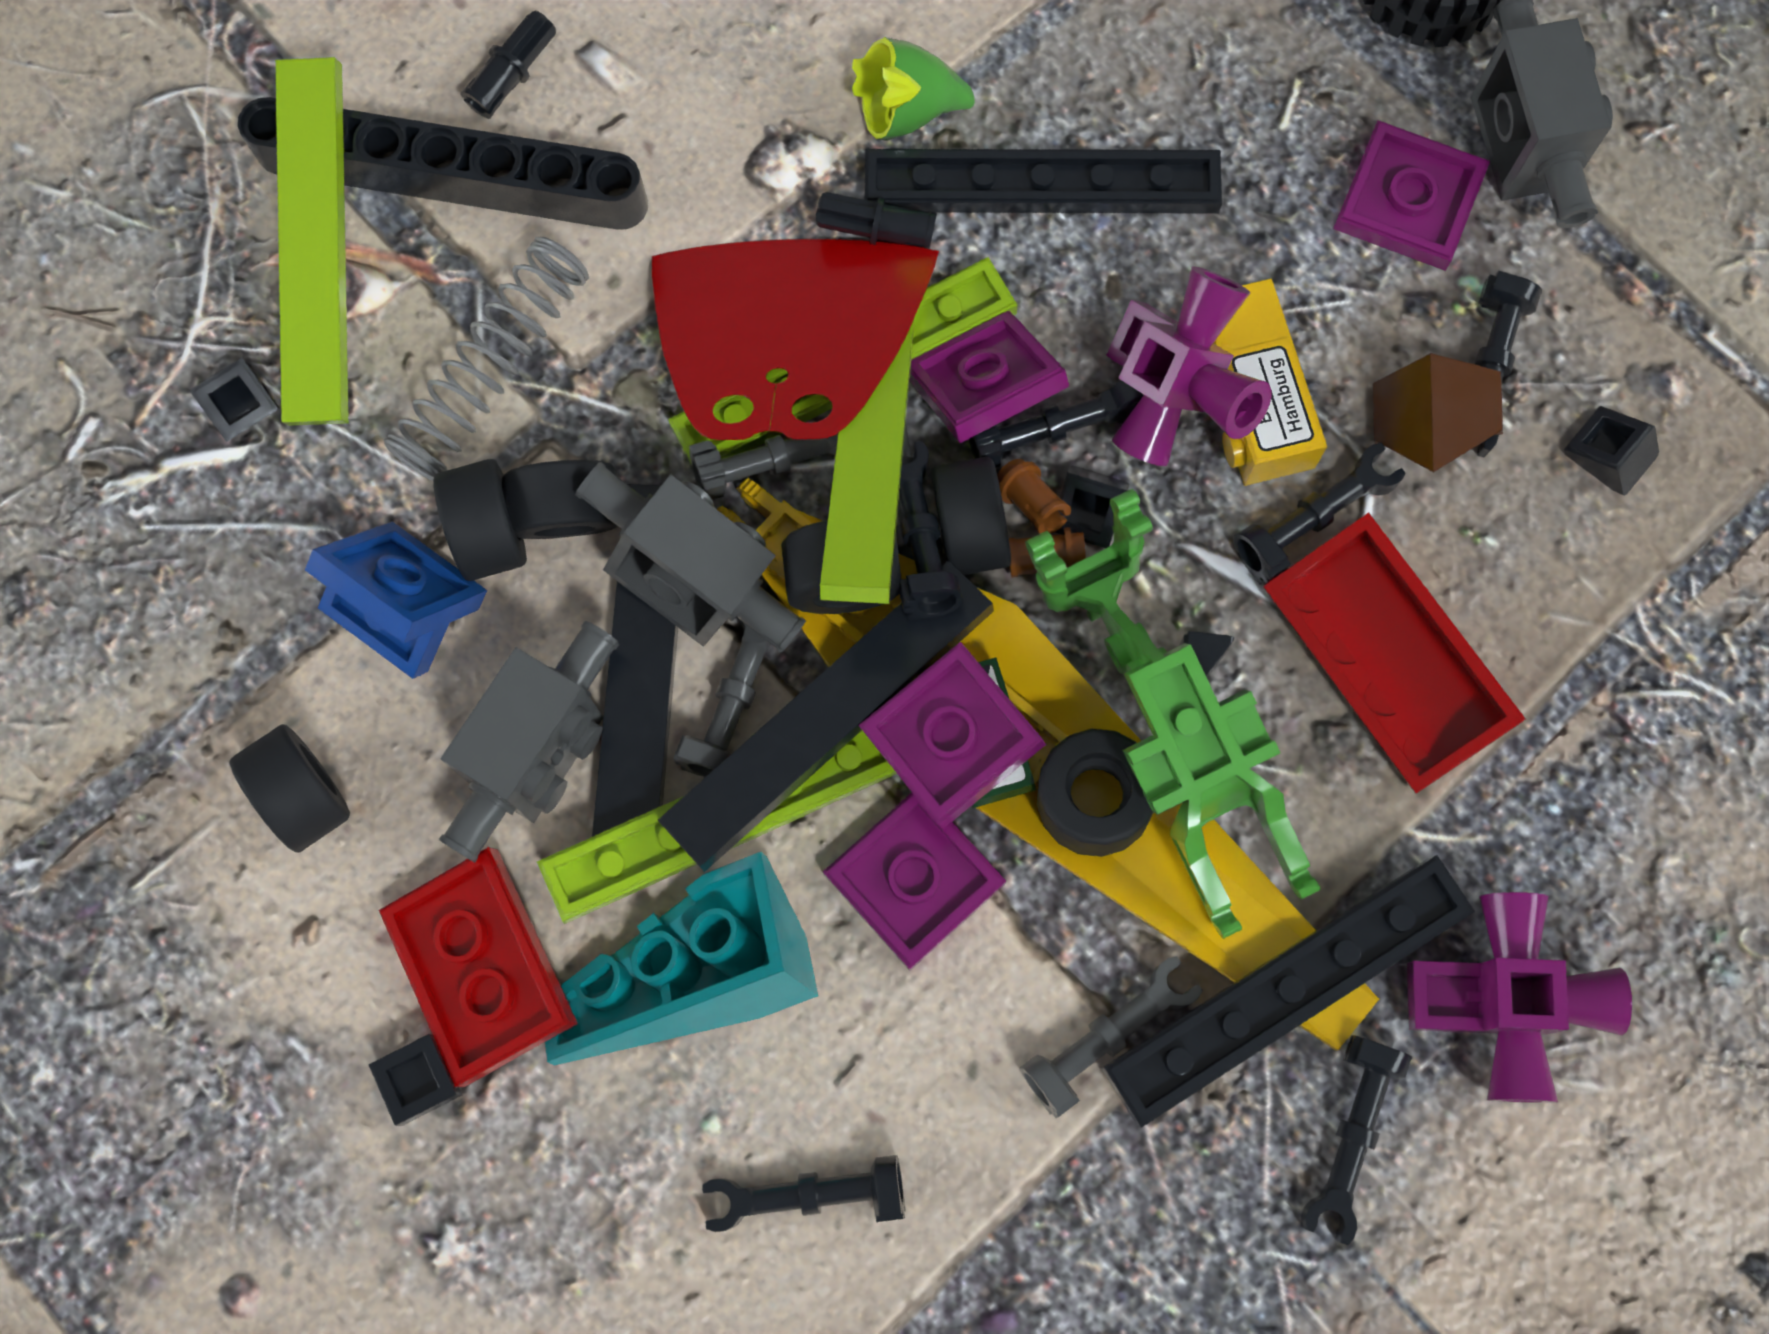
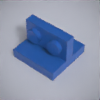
M393 521L313 549L305 568L306 572L326 586L318 609L412 679L429 671L449 623L478 611L488 591L474 580H465L458 568Z

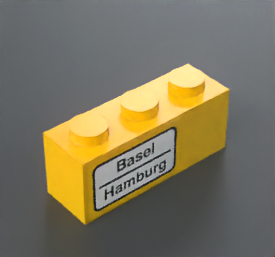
M1272 278L1242 285L1250 291V295L1214 341V344L1234 355L1228 370L1265 381L1270 385L1272 391L1267 413L1250 434L1240 439H1232L1225 432L1222 435L1226 460L1231 468H1239L1244 486L1315 469L1327 448Z

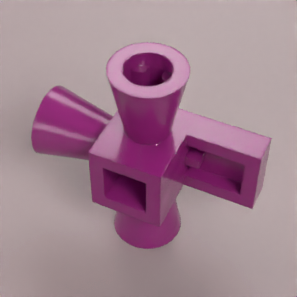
M1192 266L1178 322L1145 302L1130 301L1106 356L1123 366L1119 379L1144 394V396L1112 438V442L1119 449L1144 462L1158 466H1167L1182 409L1206 412L1232 439H1240L1247 436L1260 424L1271 402L1272 391L1270 385L1265 381L1228 370L1234 355L1214 344V341L1250 295L1249 290L1220 274Z
M1502 892L1479 896L1494 959L1483 963L1411 961L1407 963L1409 1030L1498 1034L1487 1101L1558 1103L1542 1035L1569 1030V1024L1623 1036L1630 1026L1632 992L1629 978L1622 968L1618 967L1566 976V960L1539 959L1549 898L1545 894Z

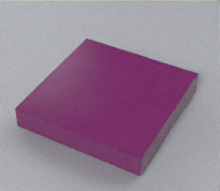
M1377 120L1333 229L1446 271L1453 259L1490 161Z
M1010 310L911 360L909 382L959 443L1070 387L1066 370Z
M961 642L859 724V727L942 829L1046 745L1041 736Z
M912 792L823 871V875L909 971L1006 884V880L953 822L942 829Z

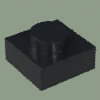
M428 1034L368 1064L395 1126H404L462 1096L460 1088L454 1086L432 1034Z

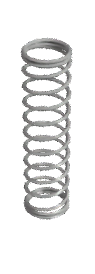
M535 237L534 242L526 250L530 265H514L512 269L517 285L512 283L500 284L498 288L500 299L504 304L493 302L486 303L484 306L486 318L490 323L483 321L471 323L470 330L476 343L471 341L457 342L456 350L462 362L455 360L442 362L443 373L449 382L439 379L427 382L428 391L435 402L426 399H416L413 401V409L423 423L412 419H399L398 427L405 438L397 434H388V439L384 440L385 446L394 456L422 476L433 480L435 474L447 471V466L424 450L404 428V424H409L428 432L456 452H461L462 450L461 446L442 434L423 415L418 407L419 404L429 406L446 414L471 433L476 432V428L471 423L454 413L439 398L432 387L433 384L443 386L460 394L482 412L490 413V408L485 403L465 391L447 370V366L452 365L475 375L496 393L504 394V388L471 364L462 352L461 347L464 345L487 354L510 374H519L518 369L512 363L485 345L476 333V327L480 326L500 334L510 345L524 355H533L532 350L524 342L503 330L490 314V308L495 307L507 311L540 337L547 336L543 327L527 315L516 310L509 303L503 292L505 288L524 293L538 308L553 318L561 317L556 307L525 287L518 276L519 269L536 273L550 288L562 297L569 300L575 298L574 293L564 283L541 270L536 265L531 255L532 252L541 264L567 283L583 286L589 279L588 271L582 262L557 242L546 237ZM550 255L565 262L575 273L564 268L562 265L556 262Z

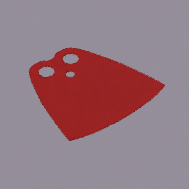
M786 239L708 245L652 256L653 291L662 350L679 401L690 423L702 436L714 440H744L756 433L769 431V429L770 431L783 433L791 439H824L839 433L865 406L899 352L928 287L939 251L888 242H876V245L870 244V241ZM776 368L784 369L788 372L787 379L781 383L769 382L766 379V375L769 371ZM818 394L827 397L832 402L833 408L825 419L819 422L808 423L795 418L792 414L793 404L805 395ZM740 395L750 399L753 403V411L743 421L723 423L713 415L715 404L726 396Z

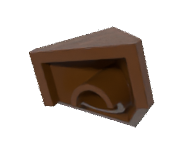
M1430 353L1374 382V443H1382L1383 446L1434 473L1490 437L1502 435L1501 371Z

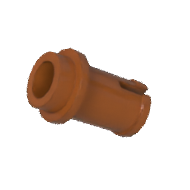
M1014 459L1002 467L997 474L1002 501L1006 504H1015L1032 522L1040 534L1045 531L1052 534L1066 523L1067 519L1064 516L1070 515L1071 507L1064 500H1061L1041 479V469L1034 462Z
M1070 527L1064 528V534L1051 535L1055 543L1054 549L1067 568L1086 559L1083 532L1071 533ZM1033 537L1009 538L1012 578L1018 577V575L1037 573L1025 541Z

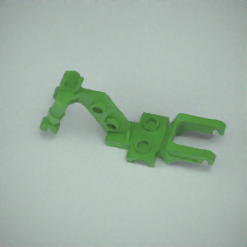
M1130 489L1110 499L1113 511L1114 526H1112V531L1114 532V542L1108 548L1067 568L1064 561L1058 557L1054 549V540L1048 531L1025 541V544L1037 570L1036 579L1038 587L1042 590L1043 601L1049 609L1060 612L1077 606L1087 610V616L1091 622L1102 618L1110 634V637L1104 639L1106 649L1117 670L1121 674L1124 673L1153 734L1124 749L1123 752L1152 812L1158 815L1182 803L1170 828V836L1213 926L1221 938L1224 939L1242 930V926L1230 909V906H1232L1231 901L1208 856L1202 827L1207 822L1237 807L1249 806L1255 811L1284 875L1297 897L1303 899L1321 889L1318 882L1310 875L1307 869L1310 867V863L1286 814L1283 793L1250 769L1281 753L1275 740L1270 739L1254 706L1257 702L1252 691L1244 689L1218 702L1191 644L1184 643L1168 652L1163 647L1157 648L1152 643L1140 622L1134 624L1117 604L1122 584L1139 571L1140 555L1144 548L1143 535L1153 530L1151 521L1146 515L1142 514L1139 508L1140 498L1134 489Z

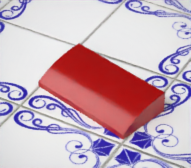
M1369 512L1263 586L1264 590L1415 794L1526 720Z

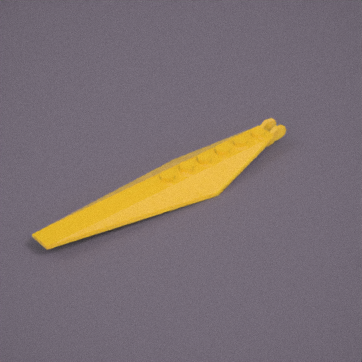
M747 478L736 489L741 494V498L750 507L756 509L766 518L756 531L764 539L766 548L776 555L761 576L784 606L806 620L801 628L802 632L826 665L830 667L901 603L900 594L890 601L889 604L841 614L808 613L790 606L786 594L781 543L791 532L806 525L821 522L822 520L793 508L785 500L780 503L765 489ZM724 506L717 508L720 513L733 523H744L732 510ZM898 554L901 579H906L907 575L917 574L914 560ZM979 589L993 603L994 612L960 642L977 662L997 658L1010 701L1041 736L1046 745L1028 759L1036 787L1035 791L979 806L976 809L1233 982L1241 979L1314 932V927L1213 819L1202 827L1206 850L1231 901L1232 906H1230V909L1242 926V930L1222 939L1213 926L1170 836V828L1182 803L1158 815L1153 813L1142 836L1125 850L1103 857L1080 855L1056 842L1043 826L1036 805L1040 769L1051 749L1067 736L1091 728L1117 731L1137 743L1141 740L1017 605ZM1092 769L1085 771L1075 778L1071 786V796L1074 804L1081 812L1089 816L1103 817L1110 815L1122 802L1123 792L1119 781L1113 775L1103 770ZM1364 983L1299 1026L1335 1051H1338L1378 1002L1379 998Z

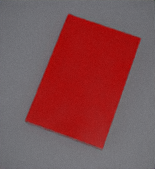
M492 847L485 848L480 851L475 863L466 859L379 910L455 1087H466L578 1024L498 849Z

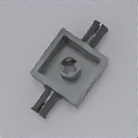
M1503 0L1497 4L1496 10L1493 11L1502 38L1471 96L1501 201L1549 192L1556 214L1557 226L1559 228H1572L1592 220L1595 214L1598 213L1583 169L1611 129L1613 121L1611 102L1606 95L1601 94L1594 72L1596 66L1594 48L1589 41L1584 40L1578 18L1539 25L1533 8V0Z
M599 462L579 486L575 496L579 499L582 498L622 529L619 533L621 538L603 571L703 647L727 619L733 621L737 617L775 646L777 651L782 653L800 631L806 620L803 617L797 616L760 587L763 580L759 577L776 556L766 548V543L762 536L744 523H733L714 508V502L711 497L693 483H682L670 474L653 496L649 494L644 498L605 468L606 466L602 462Z
M584 621L581 626L582 629L555 669L515 647L440 758L470 783L468 788L473 792L445 834L441 835L439 841L474 863L506 812L511 815L516 812L532 823H535L541 812L545 814L550 813L559 803L567 788L568 782L563 778L577 757L581 760L588 757L602 735L603 727L599 724L604 716L591 700L592 694L588 691V688L614 649H617L619 643L606 631L588 621Z

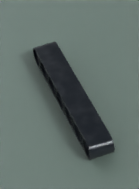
M262 97L250 101L243 107L238 116L237 127L260 165L268 172L277 175V136L269 139L277 134L276 98ZM343 109L344 186L615 230L629 229L638 225L648 211V199L636 162L627 155L618 152ZM395 151L391 156L380 158L385 153ZM453 160L449 165L445 167L436 168L440 163L444 161ZM512 169L508 174L504 176L493 177L497 172L501 170ZM558 179H570L568 182L561 186H550L554 181ZM619 187L628 188V190L621 195H607L613 189Z

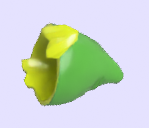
M884 37L872 43L863 58L853 59L852 69L856 74L852 86L853 95L862 98L866 125L870 134L875 139L888 141L902 137L925 126L941 114L955 110L971 109L975 104V97L971 87L953 69L934 54L908 41Z

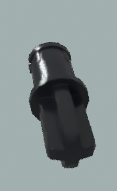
M532 11L525 17L502 47L493 45L489 49L490 58L484 67L460 93L461 97L465 98V103L482 117L491 119L511 90L519 82L526 83L530 75L527 69L555 36L556 27L539 11Z
M825 192L822 193L818 201L816 225L824 229L871 238L870 244L876 245L877 240L930 249L937 213H927L884 204L885 197L880 196L878 202Z

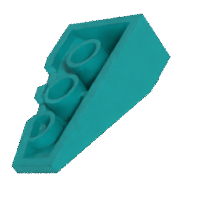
M760 851L703 874L685 888L688 893L687 897L661 917L653 913L637 925L640 933L611 956L600 954L560 985L578 1024L545 1042L547 1062L554 1066L756 1020L818 997L807 936L767 856Z

